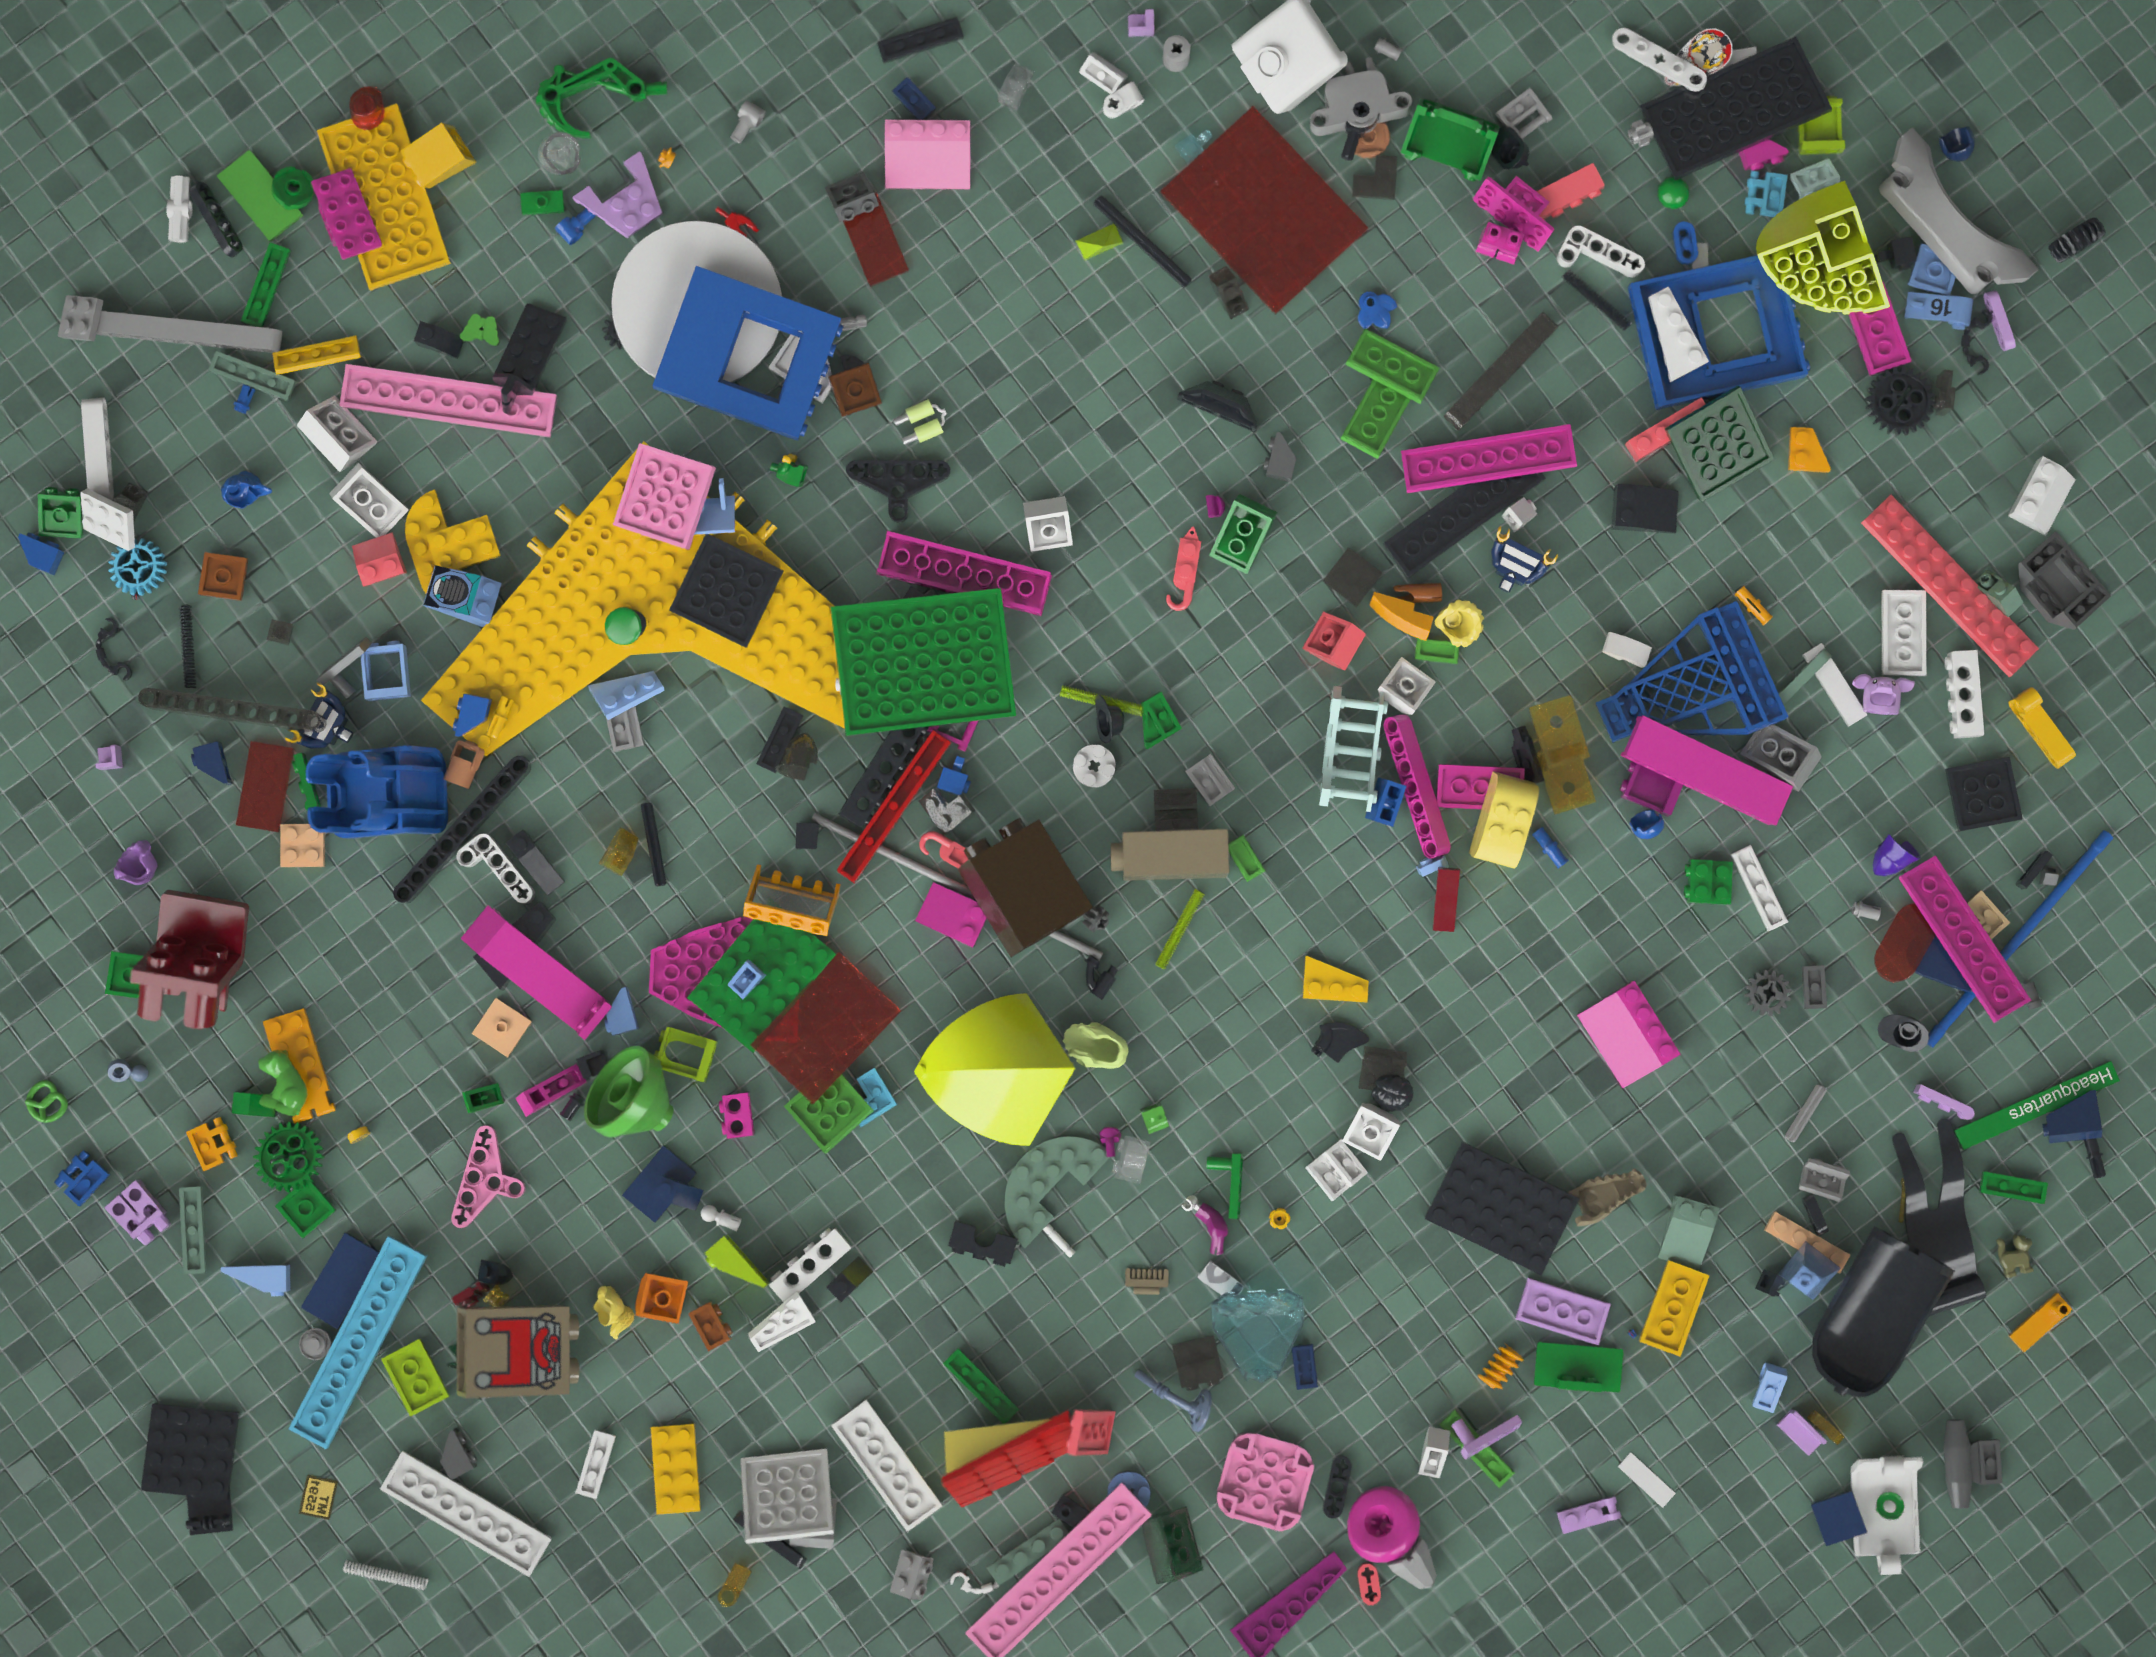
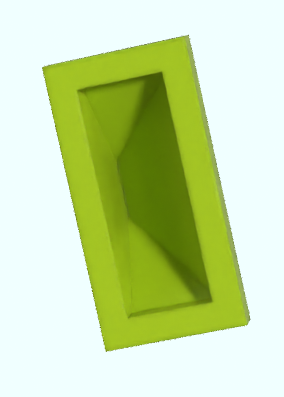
M1113 223L1076 240V243L1084 260H1087L1122 244L1123 241Z

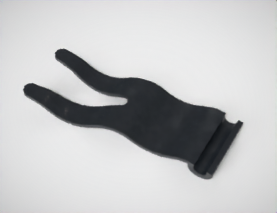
M1941 1119L1937 1123L1943 1174L1938 1208L1934 1211L1928 1209L1924 1180L1905 1135L1897 1133L1892 1138L1905 1184V1225L1909 1244L1920 1249L1919 1254L1922 1252L1930 1257L1932 1256L1955 1270L1930 1316L1986 1298L1984 1285L1977 1274L1974 1247L1965 1214L1963 1160L1951 1122L1948 1119Z

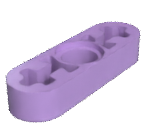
M1993 290L1984 293V302L1987 311L1992 315V325L2001 349L2007 351L2015 348V339L1998 292Z

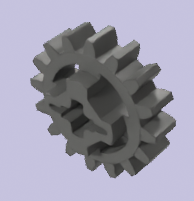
M1763 970L1762 976L1759 972L1754 973L1756 979L1749 978L1748 981L1751 985L1744 986L1745 989L1749 990V993L1744 994V997H1749L1750 999L1746 1004H1753V1012L1759 1009L1760 1016H1763L1765 1012H1767L1768 1016H1773V1011L1780 1014V1007L1787 1008L1784 1002L1791 1001L1787 993L1792 992V989H1786L1789 981L1783 982L1784 975L1782 974L1776 977V971L1774 970L1771 971L1770 975H1768L1767 970ZM1767 979L1764 985L1756 986L1759 981ZM1776 983L1780 986L1781 992L1776 988ZM1769 988V992L1772 993V996L1766 998V994H1764L1763 991L1768 990ZM1754 994L1758 996L1760 1000L1759 1003L1756 1001ZM1772 1001H1779L1775 1006L1768 1008Z

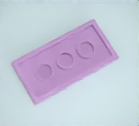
M1527 1278L1515 1319L1599 1345L1611 1304Z

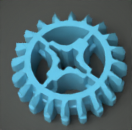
M141 538L138 543L137 539H135L134 549L128 551L117 546L116 548L120 552L118 554L112 552L111 555L115 557V561L109 560V564L114 565V567L108 569V571L115 573L111 580L117 581L115 586L117 588L122 587V592L127 593L130 590V594L135 596L138 591V594L143 596L144 589L148 593H152L151 586L158 589L157 580L164 581L160 574H166L167 570L161 567L166 566L167 562L160 561L165 555L158 553L160 548L158 546L153 547V542L149 541L146 543V540ZM139 551H147L152 557L153 562L143 561ZM131 554L130 561L123 564L125 558ZM138 563L143 565L138 568V571L133 569L134 567H137ZM153 570L149 578L145 580V574ZM123 572L132 573L134 579H136V584L129 583L125 579Z

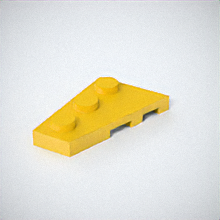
M1305 955L1303 998L1367 1003L1368 980Z

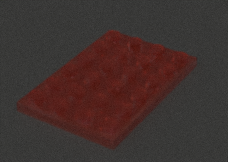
M838 952L818 977L812 980L750 1046L813 1105L892 1022L901 1010Z

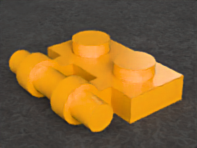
M221 1117L213 1120L216 1128L210 1130L208 1123H205L186 1132L203 1171L224 1163L222 1154L225 1152L228 1153L230 1159L238 1156L235 1150L236 1144L234 1141H231L227 1132L229 1130L227 1124L223 1123ZM218 1134L224 1144L219 1148L214 1139V1136Z

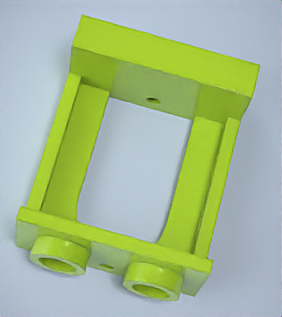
M666 1027V1030L662 1029L659 1037L661 1047L654 1054L660 1060L662 1070L706 1083L718 1041L671 1027ZM672 1041H681L704 1048L699 1069L669 1060L665 1053L667 1045Z

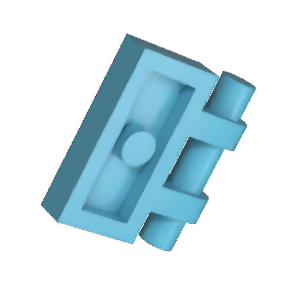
M1751 171L1750 179L1747 181L1749 189L1748 197L1745 198V213L1754 214L1756 206L1761 207V216L1775 217L1781 212L1784 207L1788 175L1766 172L1765 179L1760 180L1758 179L1759 172ZM1757 188H1763L1762 199L1756 198Z

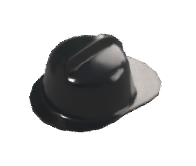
M1511 127L1499 128L1491 151L1493 157L1504 169H1518L1523 165L1528 166L1527 160L1530 152L1528 145Z
M1097 695L1095 698L1097 731L1102 742L1106 744L1110 742L1113 736L1123 731L1124 713L1117 706H1108L1101 695Z
M1891 1014L1884 1017L1878 1025V1034L1883 1041L1909 1052L1923 1049L1929 1040L1928 1030L1914 1017Z

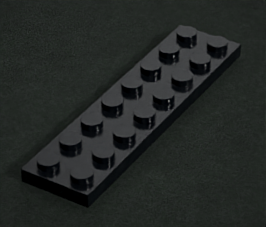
M1540 472L1465 484L1388 539L1383 545L1406 577L1409 578L1544 481L1546 477Z

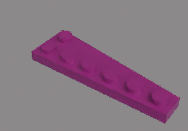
M1334 1551L1232 1627L1230 1631L1250 1657H1265L1277 1642L1290 1631L1293 1625L1305 1615L1309 1608L1347 1570L1346 1566Z

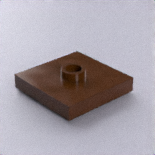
M869 363L828 376L841 417L882 404Z

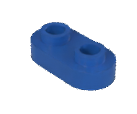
M1680 222L1673 230L1676 258L1681 264L1690 265L1698 257L1695 229L1689 222ZM1680 231H1685L1687 236L1682 237ZM1684 251L1689 252V258L1683 256Z

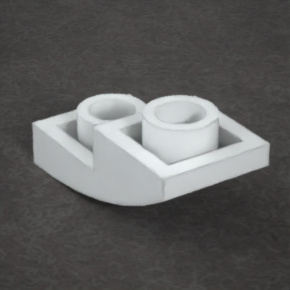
M1608 632L1602 652L1617 660L1624 659L1643 668L1646 667L1652 647L1634 639Z

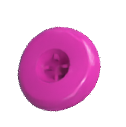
M1389 1486L1371 1488L1361 1494L1352 1505L1347 1521L1348 1537L1354 1550L1361 1557L1380 1563L1393 1561L1405 1555L1414 1545L1420 1528L1419 1514L1412 1500L1401 1490Z

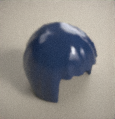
M1966 126L1951 130L1946 135L1940 137L1939 145L1941 151L1948 159L1961 162L1968 159L1973 153L1975 137L1970 127Z

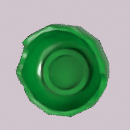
M1673 176L1667 177L1658 185V199L1664 207L1677 209L1688 202L1690 190L1688 184L1682 178L1674 180Z

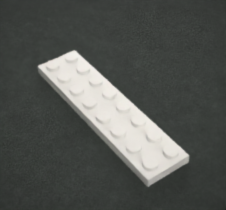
M405 1451L401 1452L380 1490L528 1577L532 1574L552 1539L550 1536L460 1483L450 1480L448 1476Z

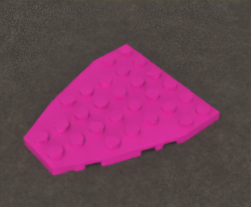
M744 916L697 929L652 949L650 956L649 993L689 1016L721 1027L687 997L753 919ZM800 999L764 1041L798 1042Z

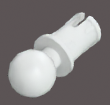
M713 1205L704 1206L701 1210L703 1220L707 1222L715 1220L717 1221L716 1226L722 1225L736 1232L738 1231L742 1221L741 1218L725 1213L723 1209L719 1213Z

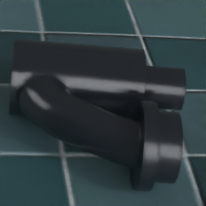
M1089 956L1084 960L1087 962L1086 983L1090 993L1103 1000L1116 980L1114 976L1118 969L1111 965L1107 972L1103 971L1097 982H1095L1094 968L1098 969L1100 962Z

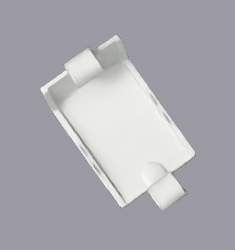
M1881 1457L1880 1459L1857 1460L1851 1466V1491L1854 1493L1868 1531L1866 1534L1853 1537L1855 1556H1876L1880 1575L1902 1574L1900 1555L1920 1553L1917 1470L1923 1464V1457ZM1885 1492L1898 1494L1904 1502V1512L1897 1520L1884 1519L1875 1510L1877 1499ZM1892 1501L1884 1502L1885 1511L1889 1513L1895 1511L1896 1507Z

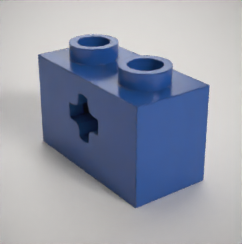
M1378 777L1374 791H1377L1376 804L1372 803L1371 812L1367 811L1365 818L1393 827L1406 786Z

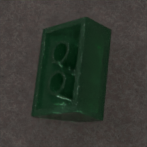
M1187 1507L1150 1516L1141 1525L1156 1584L1175 1582L1203 1570Z

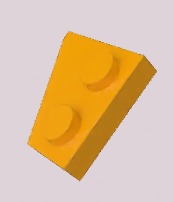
M1790 428L1788 470L1828 473L1831 471L1813 428Z

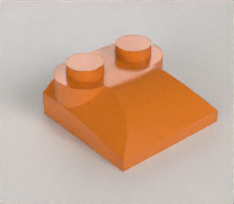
M645 1273L641 1279L635 1303L636 1316L679 1324L688 1281L660 1276L654 1273Z

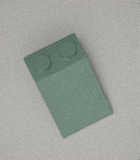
M1674 1196L1657 1258L1700 1270L1720 1208Z

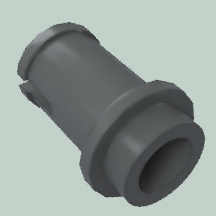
M2030 982L2022 985L2031 999L2030 1002L2025 1004L2026 1007L2028 1006L2029 1010L2041 1007L2042 999H2039L2035 983Z

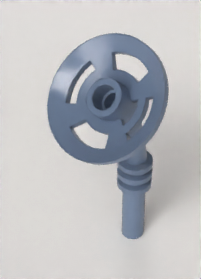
M1141 1370L1135 1373V1377L1153 1389L1154 1394L1188 1411L1193 1431L1199 1432L1204 1427L1209 1417L1212 1396L1209 1390L1203 1389L1194 1401L1188 1402L1172 1393L1166 1385L1156 1382Z

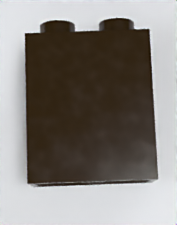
M1021 818L1012 821L999 830L1003 840L993 846L989 844L986 837L972 844L964 850L969 860L957 869L1010 957L1015 956L1073 922L1093 908L1039 819L1028 826H1025Z

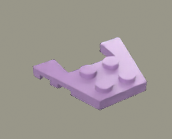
M640 151L624 161V165L636 181L604 203H601L589 186L573 196V200L576 203L586 207L593 215L596 214L606 224L626 238H629L662 214Z

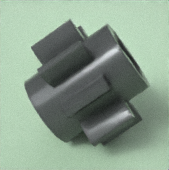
M1098 904L1096 908L1092 906V909L1083 914L1085 920L1082 923L1092 932H1095L1096 929L1099 931L1105 929L1109 923L1107 917L1109 913Z

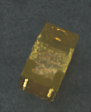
M620 827L598 864L612 873L622 876L634 856L639 838Z

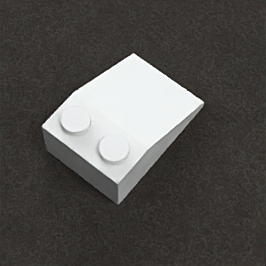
M360 463L329 493L335 502L376 538L386 535L409 511Z

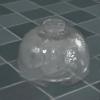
M558 132L550 134L541 141L538 147L537 156L539 163L543 169L553 175L570 174L578 168L581 161L578 152L580 151V146L576 139L568 133Z

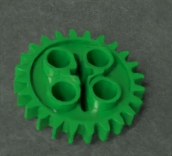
M291 1122L287 1123V1127L279 1123L278 1130L272 1126L271 1134L264 1132L266 1139L258 1140L262 1145L261 1147L254 1148L259 1154L253 1156L254 1159L259 1160V1162L254 1164V1167L260 1169L257 1175L263 1176L261 1181L264 1183L269 1182L268 1186L271 1188L276 1186L278 1191H281L284 1187L286 1192H290L291 1186L295 1191H298L299 1184L306 1187V1180L313 1182L311 1175H319L315 1169L316 1167H323L318 1160L324 1158L322 1154L318 1153L324 1148L317 1145L321 1140L314 1138L316 1133L313 1131L309 1132L307 1126L302 1128L300 1123H296L293 1126ZM300 1139V1146L293 1148L295 1140ZM277 1145H280L279 1152L277 1154H273V1148ZM305 1159L303 1168L298 1169V1162ZM284 1165V1172L277 1175V1169Z

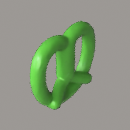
M49 1080L37 1082L30 1089L25 1100L31 1116L43 1123L59 1119L68 1108L66 1097L59 1093L55 1084ZM46 1086L50 1089V1093L41 1102L33 1100L34 1095L40 1088ZM54 1100H60V1109L55 1114L46 1116L45 1109Z

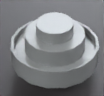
M311 1328L305 1331L299 1341L301 1353L311 1360H319L326 1357L332 1346V1339L329 1333L321 1328Z

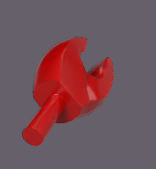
M719 206L715 209L716 212L726 218L725 224L727 227L745 237L747 235L739 229L742 224L756 233L759 232L757 226L747 216L735 212L728 214Z

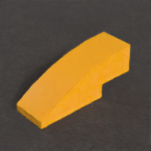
M1377 592L1373 593L1370 606L1378 615L1399 630L1413 637L1427 640L1433 616L1413 611L1415 603Z

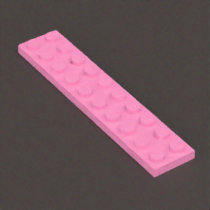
M346 364L339 406L551 437L557 395L537 391L533 395H517L511 412L505 414L502 410L501 386Z
M1121 1483L982 1615L965 1634L987 1657H1004L1131 1536L1152 1513Z

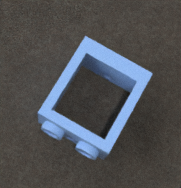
M389 641L385 646H379V643H372L361 655L365 700L375 701L411 697L406 646L400 644V641ZM399 652L403 687L373 690L370 655Z

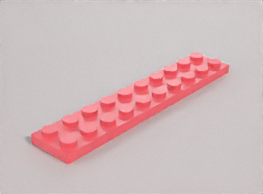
M1892 495L1888 496L1861 522L2008 677H2011L2039 649L2009 617L2004 615L1978 588L1979 585Z

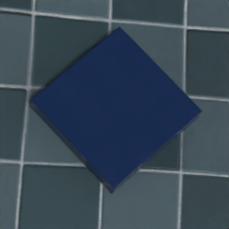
M1853 1491L1811 1504L1826 1546L1868 1533Z

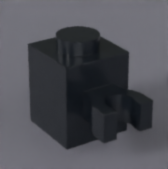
M1912 236L1891 240L1887 244L1888 250L1879 251L1874 255L1876 263L1890 260L1891 269L1898 268L1899 271L1909 270L1917 262Z

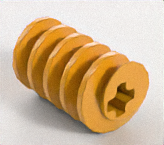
M1505 1344L1506 1348H1498L1501 1355L1493 1354L1496 1362L1488 1361L1491 1369L1483 1367L1486 1375H1477L1478 1378L1494 1390L1495 1387L1503 1388L1500 1381L1508 1382L1505 1374L1513 1375L1510 1367L1518 1369L1519 1366L1516 1360L1524 1361L1523 1357L1507 1344Z

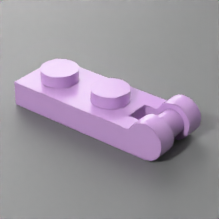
M1916 1085L1913 1093L1919 1095L1918 1099L1929 1104L1933 1101L1938 1104L1937 1108L1946 1112L1953 1110L1957 1112V1116L1960 1119L1968 1120L1974 1116V1110L1971 1107L1926 1086Z
M1610 1496L1558 1511L1557 1516L1562 1533H1569L1621 1518L1620 1511H1617L1615 1504L1617 1503L1616 1497ZM1607 1506L1609 1513L1603 1514L1601 1507Z

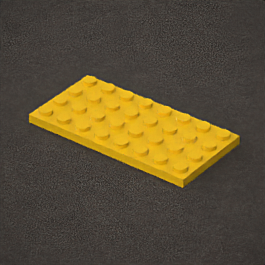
M398 104L317 130L330 173L334 174L349 168L352 169L382 243L380 248L358 255L369 290L371 291L451 264L425 187L417 184L413 177L415 173L412 168L409 169L402 160L404 156L401 150L410 145L411 142Z

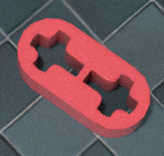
M1363 1563L1359 1566L1357 1572L1360 1595L1366 1604L1374 1605L1381 1598L1378 1572L1373 1564ZM1366 1567L1373 1571V1574H1370L1371 1582H1367L1365 1575H1361ZM1370 1585L1372 1591L1377 1593V1595L1373 1596V1600L1365 1597Z

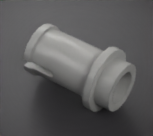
M1379 38L1374 48L1378 51V54L1380 52L1397 61L1402 51V48L1387 42L1386 38L1384 40Z
M1862 901L1853 904L1852 914L1857 918L1862 916L1878 921L1881 907L1863 904Z

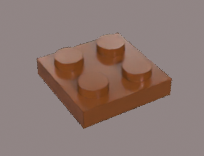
M204 552L198 594L242 601L248 559Z

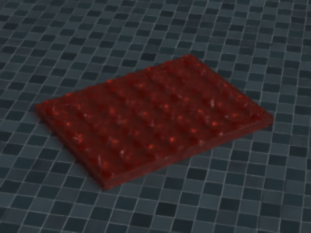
M1254 106L1160 191L1164 198L1275 315L1369 229Z

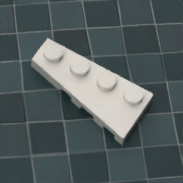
M1667 287L1651 295L1649 302L1654 322L1657 326L1659 341L1663 349V357L1667 365L1669 380L1672 382L1708 363L1709 360L1670 288Z

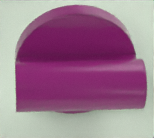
M1206 496L1208 517H1220L1225 511V502L1222 497Z

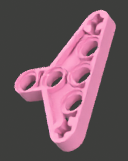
M481 1126L477 1129L451 1218L454 1226L458 1228L469 1226L497 1194L518 1198L524 1194L526 1189L525 1183L522 1180L504 1175L497 1134L491 1126ZM486 1129L492 1135L485 1142V1145H490L489 1150L484 1146H477L478 1142H483L484 1137L481 1136V1132H485ZM477 1150L485 1152L486 1158L483 1162L475 1160L474 1154ZM473 1170L477 1171L480 1175V1179L476 1183H472L468 1179L469 1172ZM493 1176L500 1179V1186L496 1189L489 1186V1179ZM513 1182L521 1185V1191L517 1195L512 1194L509 1190ZM466 1191L472 1192L474 1196L470 1204H466L462 1200V1195ZM459 1205L472 1207L471 1212L469 1210L465 1211L464 1217L467 1218V1221L459 1224V1219H456V1216L461 1215L463 1211L462 1208L459 1209Z

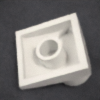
M1401 657L1378 688L1379 695L1380 692H1384V700L1388 701L1403 714L1412 715L1436 681Z
M1362 1103L1342 1141L1381 1161L1401 1122L1394 1115L1373 1104Z

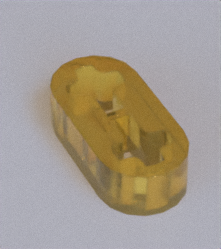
M1813 1410L1807 1417L1812 1424L1836 1445L1845 1438L1817 1411Z

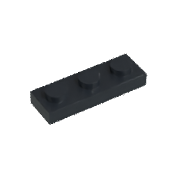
M783 707L756 763L758 766L775 774L777 773L804 717L803 715Z

